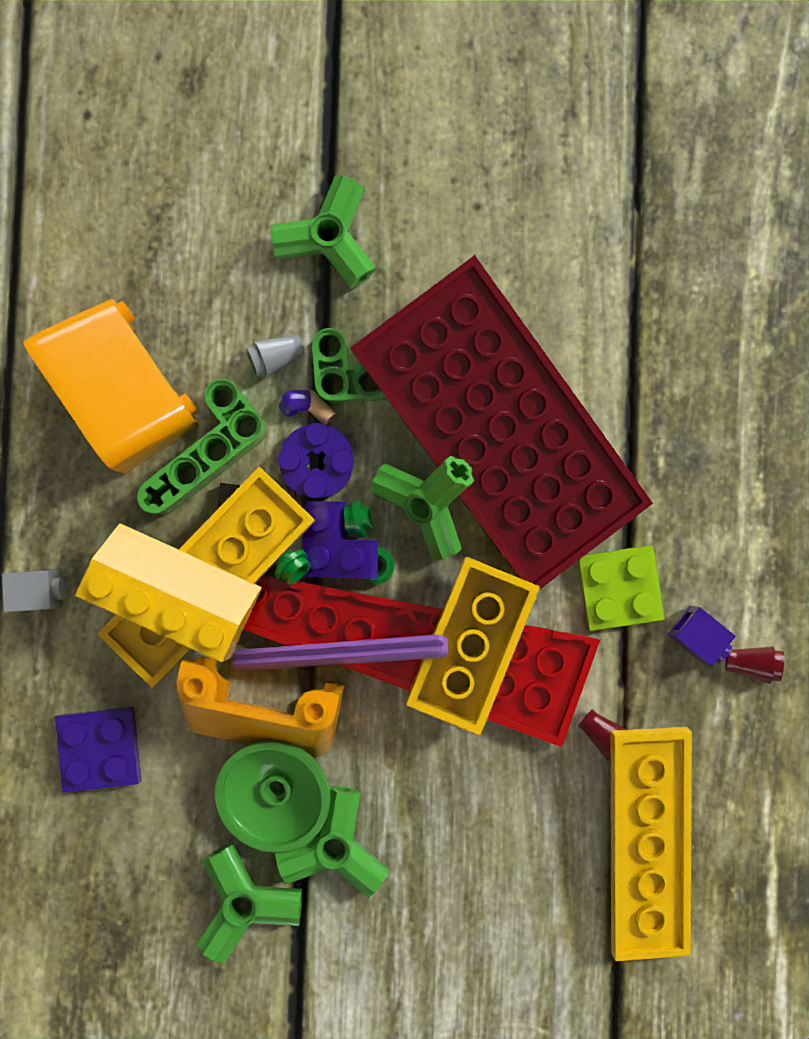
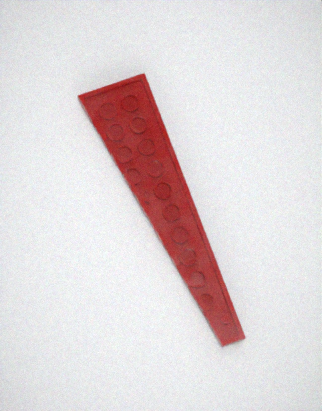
M263 575L255 583L262 587L243 630L286 646L428 636L433 634L443 609L299 581L288 585L285 581H279L276 577ZM525 624L487 720L562 747L601 639ZM422 659L339 665L410 691Z

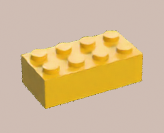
M464 557L432 634L442 635L447 638L448 654L443 658L422 659L406 698V705L481 735L540 586L469 557Z

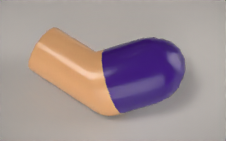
M289 390L283 394L282 400L279 403V409L285 416L292 417L299 411H309L323 425L330 422L337 413L313 390Z

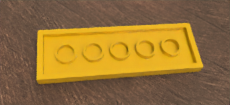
M258 467L179 550L255 584L316 520L261 467ZM117 614L97 634L151 688L156 687L192 650L183 644Z
M687 727L610 731L611 954L615 961L691 956L692 731Z

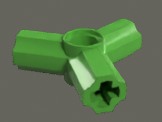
M335 175L318 216L309 220L271 225V238L276 260L322 254L351 290L367 281L376 271V267L348 233L365 193V187L357 183L356 180L346 176ZM332 228L337 230L339 234L332 241H324L319 238L321 232Z
M450 456L425 481L388 464L382 465L372 480L371 492L403 508L406 516L413 523L419 525L432 560H443L451 555H456L462 549L448 506L474 482L471 473L472 468L466 461Z
M329 786L331 795L330 809L320 834L300 848L287 852H275L279 873L285 884H289L320 871L334 869L367 898H370L383 884L390 873V869L353 839L361 791L345 786ZM337 839L344 844L345 850L340 854H331L325 848V843L328 840Z
M233 843L214 850L202 859L204 867L223 903L196 944L204 956L213 962L217 961L224 964L251 923L299 926L302 909V889L257 886L252 882ZM236 897H245L251 902L252 908L247 911L240 910L235 905L234 899Z

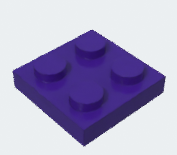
M134 706L55 716L62 793L135 785L142 781Z

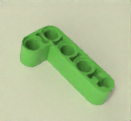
M326 328L315 335L312 343L315 387L324 401L332 404L387 400L379 389L374 392H366L360 387V381L367 372L361 364L349 365L347 343L340 331ZM328 339H335L341 344L339 353L332 357H326L320 352L322 343ZM338 376L343 380L344 385L341 392L336 395H329L324 392L323 383L328 377Z
M216 379L206 387L204 393L208 407L221 423L145 481L139 488L137 501L145 512L156 515L172 513L265 439L267 427L264 420L244 394L230 380ZM223 390H231L234 397L231 404L226 407H218L216 404L217 395ZM246 419H254L257 423L256 432L250 437H242L239 434V426ZM216 442H224L227 447L226 455L219 461H213L209 453L211 446ZM187 465H194L197 473L195 480L190 484H183L180 479L181 470ZM173 485L175 488L179 489L180 492L178 493L176 491L170 490V488ZM155 490L165 492L161 496L164 502L162 505L152 504L156 499L153 494Z

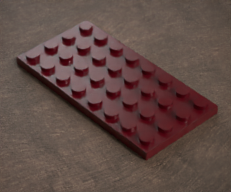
M475 255L350 347V351L437 468L450 456L456 459H464L472 468L471 473L474 482L458 497L518 578L540 586V589L653 504Z

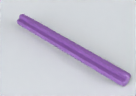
M442 635L243 649L236 650L233 653V667L235 670L250 671L443 658L448 654V640Z

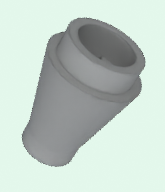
M298 334L253 341L254 345L246 348L250 364L256 376L265 374L268 377L294 359L305 355Z

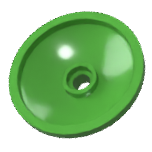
M261 740L241 747L225 762L216 781V807L226 828L244 844L265 852H287L307 844L322 829L330 809V788L322 768L306 751L288 742ZM273 782H281L284 785V789H277Z

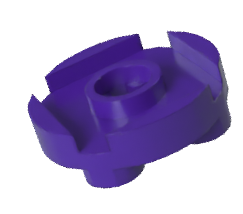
M312 423L311 425L296 429L286 438L279 453L278 462L285 483L294 492L304 497L318 499L332 497L346 487L352 477L354 457L350 443L340 431L321 423ZM314 452V454L319 455L323 452L327 456L323 460L326 465L324 470L320 471L318 468H314L311 471L308 469L307 465L310 463L308 456Z

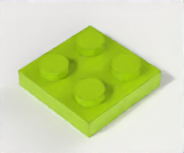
M653 545L587 554L577 561L587 630L593 631L665 620Z

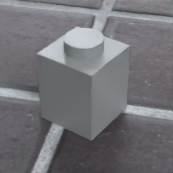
M60 570L2 574L4 612L62 608L61 600L65 599L66 585L64 579L60 577Z

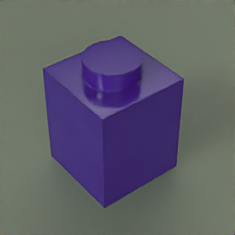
M689 606L667 634L701 663L713 666L715 662L721 663L730 654L733 648L730 643L736 637L701 607Z

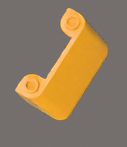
M111 298L35 333L23 341V344L99 458L111 470L127 474L198 426L199 422L194 417L198 409L186 393L179 396L172 389L133 332L134 328L131 322L136 319L123 301L116 303Z
M198 654L181 661L177 678V693L185 723L191 731L201 735L245 744L261 740H279L303 749L312 757L322 756L330 750L334 741L345 684L326 681L322 690L305 692L299 698L294 713L228 699L231 680L223 678L218 673L216 659Z

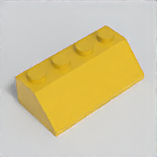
M119 523L92 558L75 596L213 659L224 662L230 659L262 587Z

